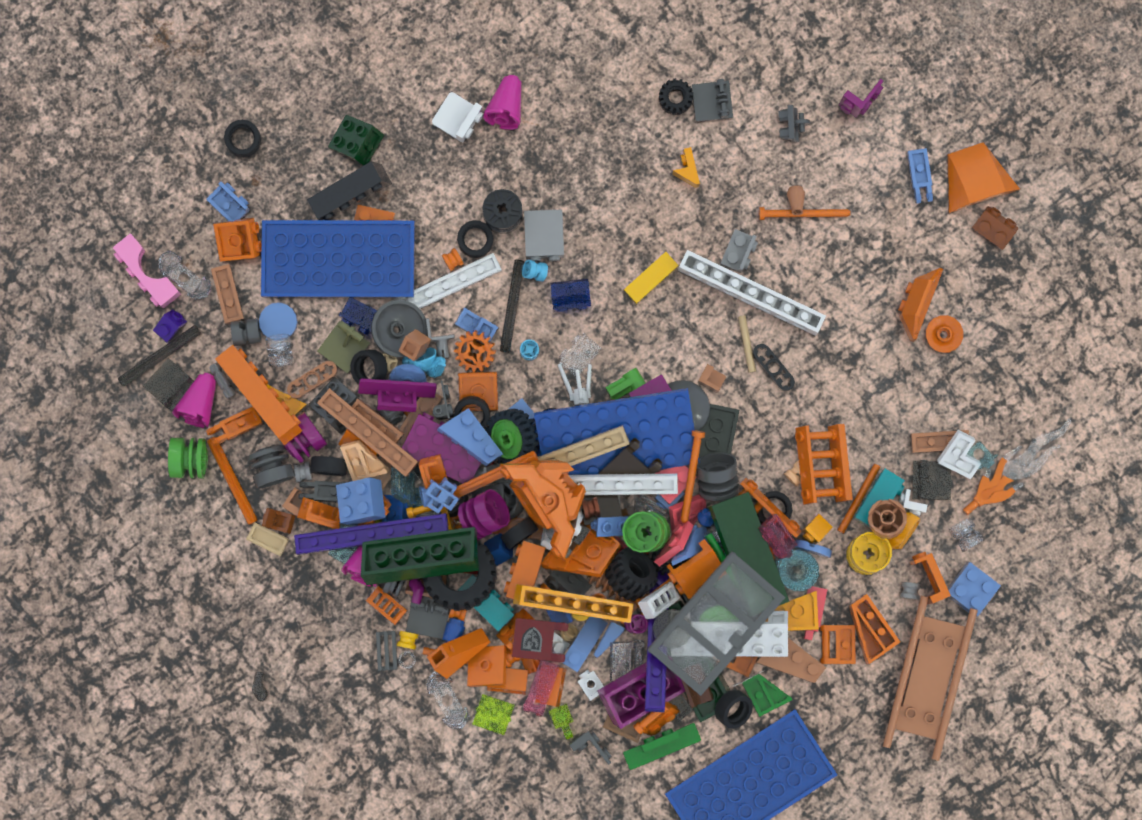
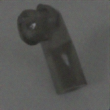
M255 672L252 692L258 701L263 702L268 697V692L263 685L265 674Z

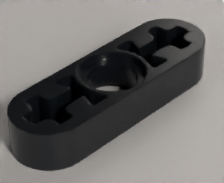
M758 344L753 350L754 359L781 391L791 390L795 384L793 376L766 344ZM759 348L761 350H766L765 356L767 358H769V356L773 358L767 361L765 365L763 364L765 358L763 356H757V349ZM772 362L777 363L779 366V370L776 373H772L768 369V365ZM782 370L784 371L782 377L785 380L788 378L790 379V387H787L786 385L782 386L781 383L783 381L780 377L777 380L775 378V376H778Z

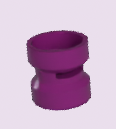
M632 614L631 623L624 622V626L629 633L641 634L647 630L648 621L643 615Z

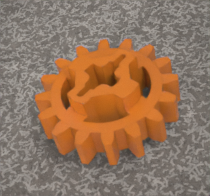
M475 330L473 335H471L470 331H467L466 337L461 335L459 337L461 341L455 343L459 347L454 349V352L458 353L455 360L460 359L459 366L466 365V371L470 367L473 372H476L477 368L483 371L484 366L488 368L490 366L489 361L493 362L495 359L491 356L496 353V350L492 349L495 343H489L491 337L485 338V332L478 335L477 330ZM467 341V349L463 351V346ZM474 348L475 350L478 349L479 352L476 354L472 353L471 350ZM485 351H487V356L483 361L482 355Z

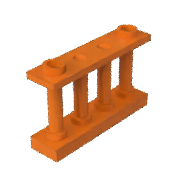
M845 424L828 426V431L809 432V425L795 428L803 505L817 503V497L835 496L836 502L853 500ZM829 439L830 450L812 451L810 440ZM831 458L832 469L814 470L812 459ZM833 477L834 489L816 490L815 478Z
M745 478L740 483L744 489L738 495L749 492L758 501L754 505L756 513L764 507L772 514L762 525L764 534L777 520L786 528L769 545L772 556L775 559L774 551L791 534L797 538L802 531L799 524L794 520H790L758 489V485L753 480Z

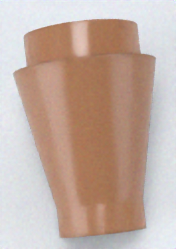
M791 186L786 195L792 214L801 215L803 213L805 191L801 186Z

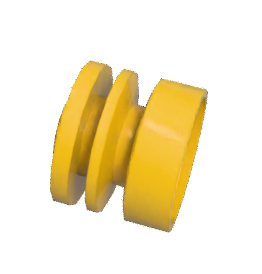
M866 532L854 538L846 550V559L849 566L861 575H871L884 569L892 557V547L889 540L880 538L873 532ZM868 550V554H871V557L866 559V555L863 553Z

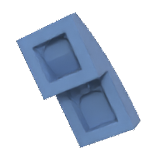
M466 308L462 309L454 325L464 331H470L471 335H473L475 330H477L478 335L485 332V338L491 337L489 343L498 329L496 325Z

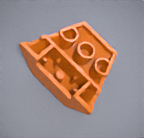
M984 142L947 155L949 184L948 214L967 208V206L1020 190Z

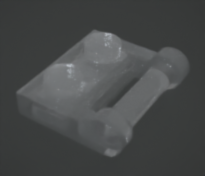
M643 640L610 642L611 682L631 671V648H634V669L642 665Z

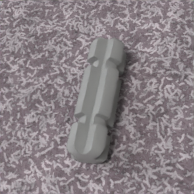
M218 363L212 364L209 369L215 375L214 378L223 390V394L227 399L233 397L235 391L230 387L231 384L224 372L221 371L222 368Z

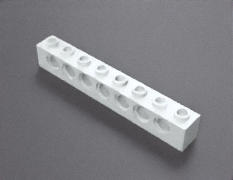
M688 250L678 268V271L815 336L818 334L826 317L822 313Z

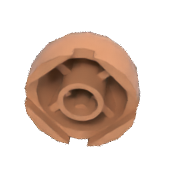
M893 499L877 501L872 505L868 514V523L871 531L883 539L897 537L903 532L907 523L905 508Z

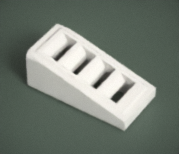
M668 582L639 601L638 605L646 619H654L679 600L680 597L673 583Z

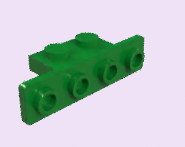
M692 723L675 731L672 728L661 732V737L655 739L654 736L643 740L644 744L624 751L623 755L629 769L633 770L700 742L701 738L696 725Z

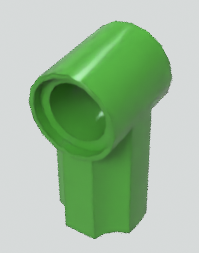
M634 368L624 374L619 380L605 387L610 398L616 400L639 388L646 382L638 369Z

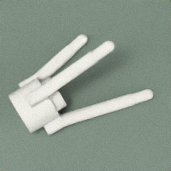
M558 364L570 396V401H574V405L589 403V398H591L592 365L588 364L586 391L585 388H582L579 370L575 371L578 389H574L573 393L562 365Z

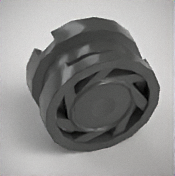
M406 580L400 581V583L399 581L387 582L383 592L391 593L393 597L397 598Z

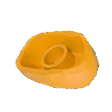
M906 512L907 523L903 532L895 538L888 539L892 550H902L920 523L918 516L911 512Z

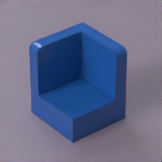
M501 533L484 542V545L492 554L496 566L513 557V548L509 550L500 538L503 535Z
M546 609L552 622L568 624L573 622L569 613Z

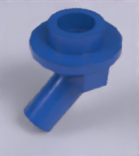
M704 508L700 510L697 516L699 523L704 527L714 525L709 509Z

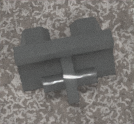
M787 105L788 109L778 111L779 121H788V127L780 128L779 130L780 138L799 142V132H805V126L810 125V120L804 119V113H798V108H794V105Z

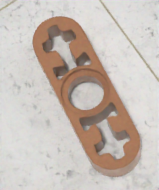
M331 361L323 362L292 381L287 387L288 395L294 399L302 398L334 378L338 372L337 366ZM325 366H333L332 374L325 373L322 375L325 379L321 381V377L316 371L320 370V373L326 370ZM308 376H317V383L309 385L307 383ZM302 380L306 387L309 388L306 391L304 387L299 390V395H296L295 393L291 394V392L293 391L292 387H300L302 385L300 381Z

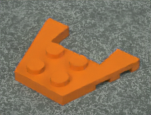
M582 519L580 526L587 529V531L569 557L564 560L557 559L550 550L541 562V566L545 569L601 578L612 562V559L620 550L621 545L613 536L596 537V531L591 529L590 525L585 526Z

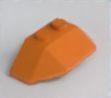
M942 268L915 278L906 287L905 293H907V297L901 301L898 310L901 311L899 315L909 340L912 342L918 337L943 272Z

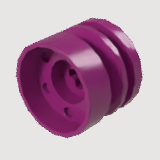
M305 412L297 416L301 422L298 426L302 432L284 445L290 455L300 463L305 461L300 454L301 452H304L308 458L311 457L308 447L311 446L318 452L328 445Z
M491 489L463 502L458 508V516L462 527H475L478 540L504 528L510 522V514L506 502L500 494Z

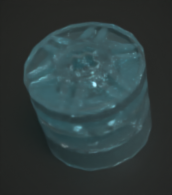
M790 549L781 554L776 562L783 585L793 591L807 590L818 579V563L811 554L805 551ZM799 565L798 569L800 570V572H795L794 574H792V566L797 567Z

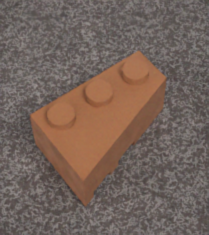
M789 638L787 657H758L755 662L811 683H815L826 669L824 665Z

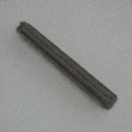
M515 259L500 345V351L503 353H509L511 348L522 282V268L524 265V261Z
M196 325L192 326L118 377V381L122 386L128 385L201 334L200 330Z

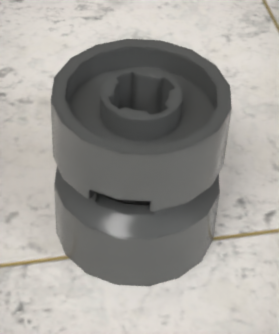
M258 318L247 319L246 323H243L242 320L231 322V335L234 346L245 345L246 342L250 344L261 343Z

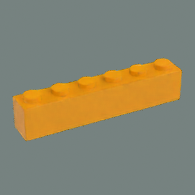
M516 584L513 604L627 623H631L634 605L628 602Z

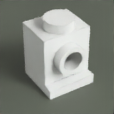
M586 670L579 675L580 680L577 682L589 700H593L599 695L597 690L604 687L594 671L589 672V670ZM589 680L594 681L595 685L593 688L587 686Z

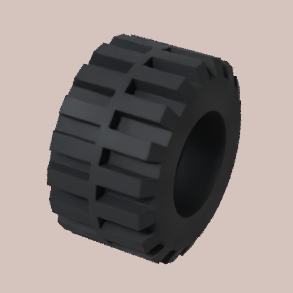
M629 547L622 549L605 570L609 586L626 600L631 599L635 601L643 597L658 581L657 567L653 564V560L648 557V554L633 551Z

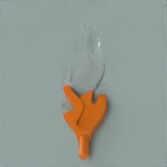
M1068 418L1059 430L1036 437L1028 449L1018 458L1010 461V458L1021 450V446L1006 453L998 462L991 480L989 478L992 469L986 470L979 481L973 501L963 509V512L969 515L978 506L1002 502L1011 497L1019 488L1025 486V483L1022 482L1008 490H1004L1008 483L1031 476L1043 467L1052 452L1061 446L1058 444L1049 447L1040 458L1034 460L1036 454L1045 444L1065 434L1070 426L1071 418Z

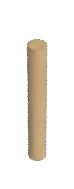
M739 316L738 320L748 372H756L746 316Z

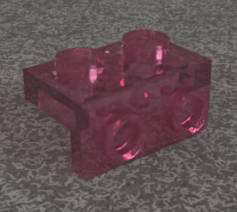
M772 514L758 529L778 559L790 558L792 556L791 550L797 543L779 516Z

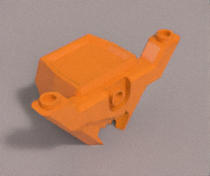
M532 460L530 463L500 464L502 468L500 469L501 474L505 479L509 478L512 480L509 486L529 517L539 526L554 530L550 542L552 546L550 550L557 559L564 560L575 532L570 521L577 518L586 493L584 485L580 483L578 486L568 475L567 472H571L574 469L567 462L560 460Z

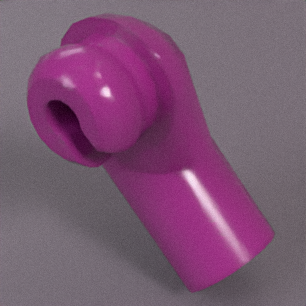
M419 578L410 579L409 586L413 592L411 603L420 605L425 587Z

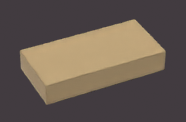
M255 522L246 540L279 556H282L290 540Z

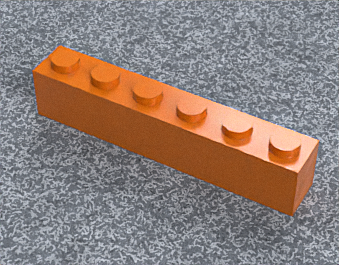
M234 345L230 346L216 357L215 360L283 445H286L302 432L298 426L301 422L294 414L292 416L289 415L288 411L290 408L284 401L279 402L277 400L279 397L278 393L273 387L269 389L266 386L269 382L262 374L260 376L256 374L258 369L252 361L248 363L245 360L248 356L241 348L237 350Z

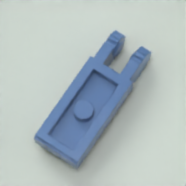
M927 148L907 151L916 203H921L920 188L926 187V199L928 202L933 201L932 179Z

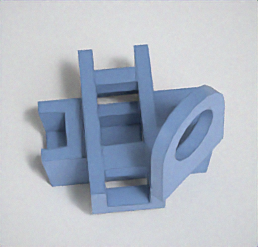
M446 477L443 478L440 484L431 479V484L427 489L419 486L422 505L429 507L437 514H439L443 507L451 511L459 500L453 494L457 489V485L450 483Z

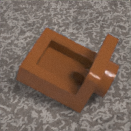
M267 508L263 515L262 526L291 534L296 515Z

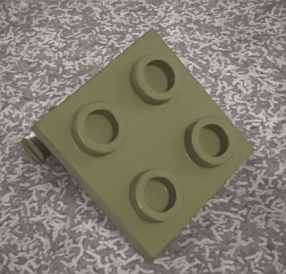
M342 320L337 323L317 352L348 374L351 371L350 364L354 355L359 351L366 350L371 343L364 339V336L357 332L354 326L350 327Z

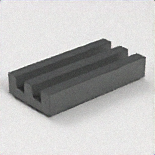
M396 631L376 632L378 671L398 670ZM388 635H392L393 666L389 665ZM381 636H384L385 667H382Z

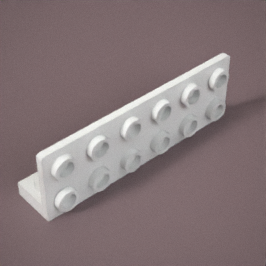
M671 611L670 622L679 611ZM691 611L684 618L725 655L733 647L728 642L729 638L735 632L742 636L748 629L743 622H690ZM774 611L768 617V622H764L736 656L787 657L788 611ZM679 625L670 634L672 656H714Z

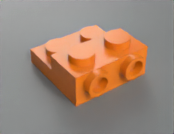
M254 218L236 219L234 221L213 224L220 262L256 258L261 255L262 242L258 241L257 237L259 224L255 222Z

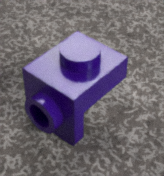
M171 310L163 315L153 331L168 343L187 321L179 312Z

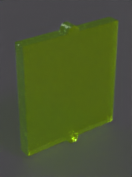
M482 694L479 706L475 708L477 712L472 725L505 735L508 723L511 722L510 717L514 704Z

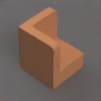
M415 329L405 336L399 352L415 361L425 354L432 339Z
M707 364L697 383L718 393L726 376L714 370L713 366Z
M295 487L282 507L298 516L302 499H299L298 495L303 492Z

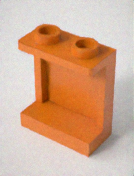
M705 539L698 543L702 551L676 569H673L670 564L667 565L670 571L667 575L673 583L677 582L675 587L680 595L685 594L688 599H691L721 564L714 550ZM724 571V573L718 579L726 575L727 572Z
M921 552L912 556L913 560L909 562L910 566L921 562L934 590L933 594L926 596L929 597L927 605L950 597L951 595L933 554Z

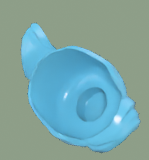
M432 347L427 348L425 354L415 361L408 357H403L402 364H413L420 367L432 378L441 376L446 367V359L442 356H436V350Z

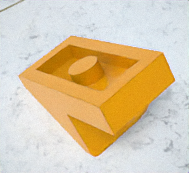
M691 147L684 148L683 154L680 157L682 166L686 165V167L673 170L672 174L697 188L700 182Z

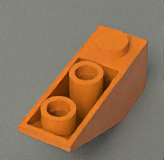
M480 628L440 645L427 658L433 669L448 679L486 647L490 640L484 630Z

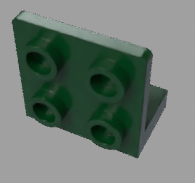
M345 115L328 147L351 157L359 165L364 166L370 162L384 134L371 124Z

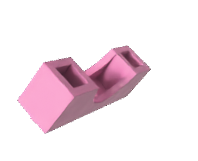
M131 233L113 247L116 251L113 255L120 263L123 261L128 266L126 271L132 278L136 276L140 282L137 284L144 292L149 291L152 295L150 300L156 307L160 305L164 309L181 295L167 277L154 279L144 274L141 261L145 250Z

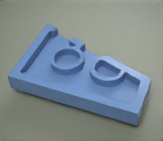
M469 408L437 429L441 434L444 433L451 438L453 443L459 444L466 449L467 453L485 466H488L503 455Z

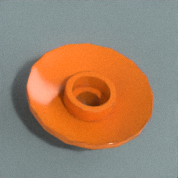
M940 315L929 322L926 328V340L935 351L949 353L961 345L963 328L955 318L948 315ZM945 332L947 334V337L942 338L940 336V333Z

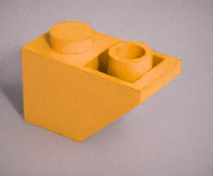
M817 514L801 530L804 533L802 537L808 543L817 544L833 527L820 514Z

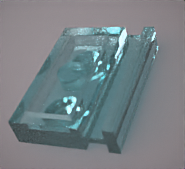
M391 465V494L403 504L407 503L408 507L415 505V473L411 472L405 477Z

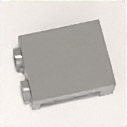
M562 210L524 211L526 259L540 262L541 259L549 258V261H560V258H564Z

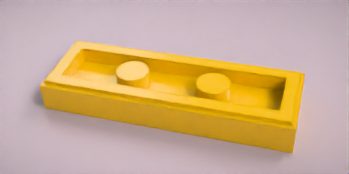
M665 252L624 289V292L637 304L679 265Z

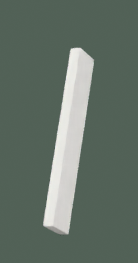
M494 253L415 289L414 298H396L394 300H406L422 309L502 271Z
M677 473L569 475L578 486L580 483L584 485L585 495L678 494Z

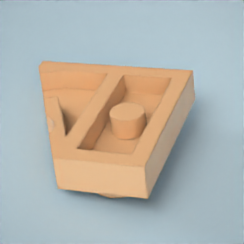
M360 440L341 445L340 449L352 481L388 473V467Z

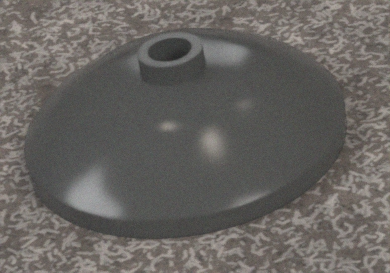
M393 300L383 304L374 314L371 323V333L375 344L382 352L392 357H406L399 352L406 335L415 329L426 336L428 333L427 322L423 312L415 304L406 300ZM395 326L399 329L398 333H395L393 330Z
M679 380L669 383L668 385L671 390L688 388L694 430L700 431L707 423L710 415V402L707 394L700 386L690 381Z

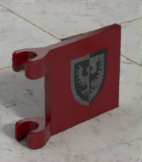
M516 618L512 657L563 663L565 661L564 654L552 653L554 630L568 631V623Z

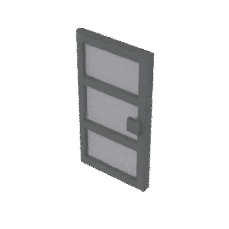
M731 551L647 650L701 696L786 597L738 557L735 552Z

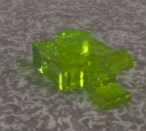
M567 704L549 710L555 729L561 727L566 740L572 738L573 734L569 724L574 721Z

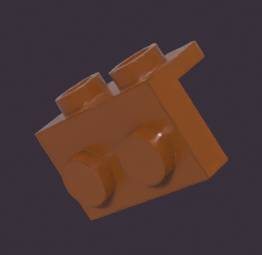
M989 206L986 207L972 227L1002 250L1018 230L1017 224L1012 219H1006L998 209Z

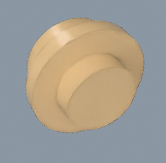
M568 624V631L559 632L563 640L571 643L578 636V630L573 624Z

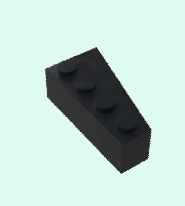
M371 161L310 197L307 201L318 220H331L338 212L348 210L355 203L361 202L372 194L388 187L392 182L382 164Z

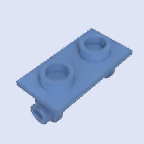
M629 516L599 517L591 522L590 526L591 529L596 531V537L623 536V525Z

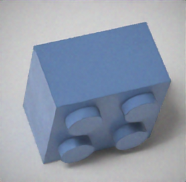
M369 477L336 485L340 523L357 525L385 518L381 480Z
M968 562L948 586L951 595L949 598L968 613L970 608L978 610L977 617L1001 585L974 564Z

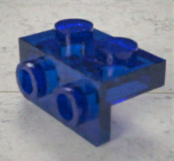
M588 279L550 283L553 310L564 312L569 308L582 310L586 309L587 306H591Z
M349 297L338 316L350 327L353 324L359 327V332L368 335L371 333L372 319L377 310Z

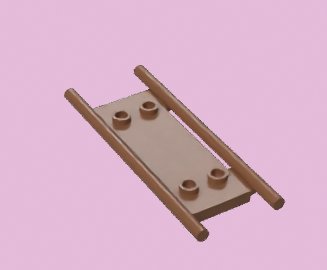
M921 595L883 747H891L894 731L897 729L935 739L936 744L932 759L939 761L978 610L970 608L966 627L924 616L929 597ZM957 649H960V650H959V654H958V658H957V662H956V666H955V670H954V673H953V677H952V681H951V685H950V689H949V693H948V697H947V701H946L944 713H943V716L941 717L940 715H941V711H942V708H943V704H944V700H945V696H946V692H947V688H948V684H949V680H950L952 668H953V665H954V661H955Z

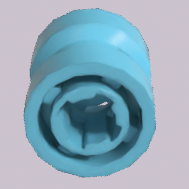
M533 260L525 261L522 268L524 278H534L536 281L543 282L547 277L548 266L546 263H536Z
M525 340L520 346V354L525 360L532 361L538 357L539 346L534 340Z

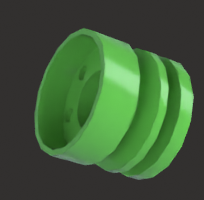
M171 438L168 450L170 478H184L186 470L189 471L190 478H195L197 470L198 478L204 479L208 466L206 440L199 438L197 444L196 439L191 438L189 447H187L185 438Z
M636 512L624 522L622 529L623 539L626 545L633 551L640 553L658 551L669 541L670 526L666 518L659 513ZM647 529H650L651 535H648Z

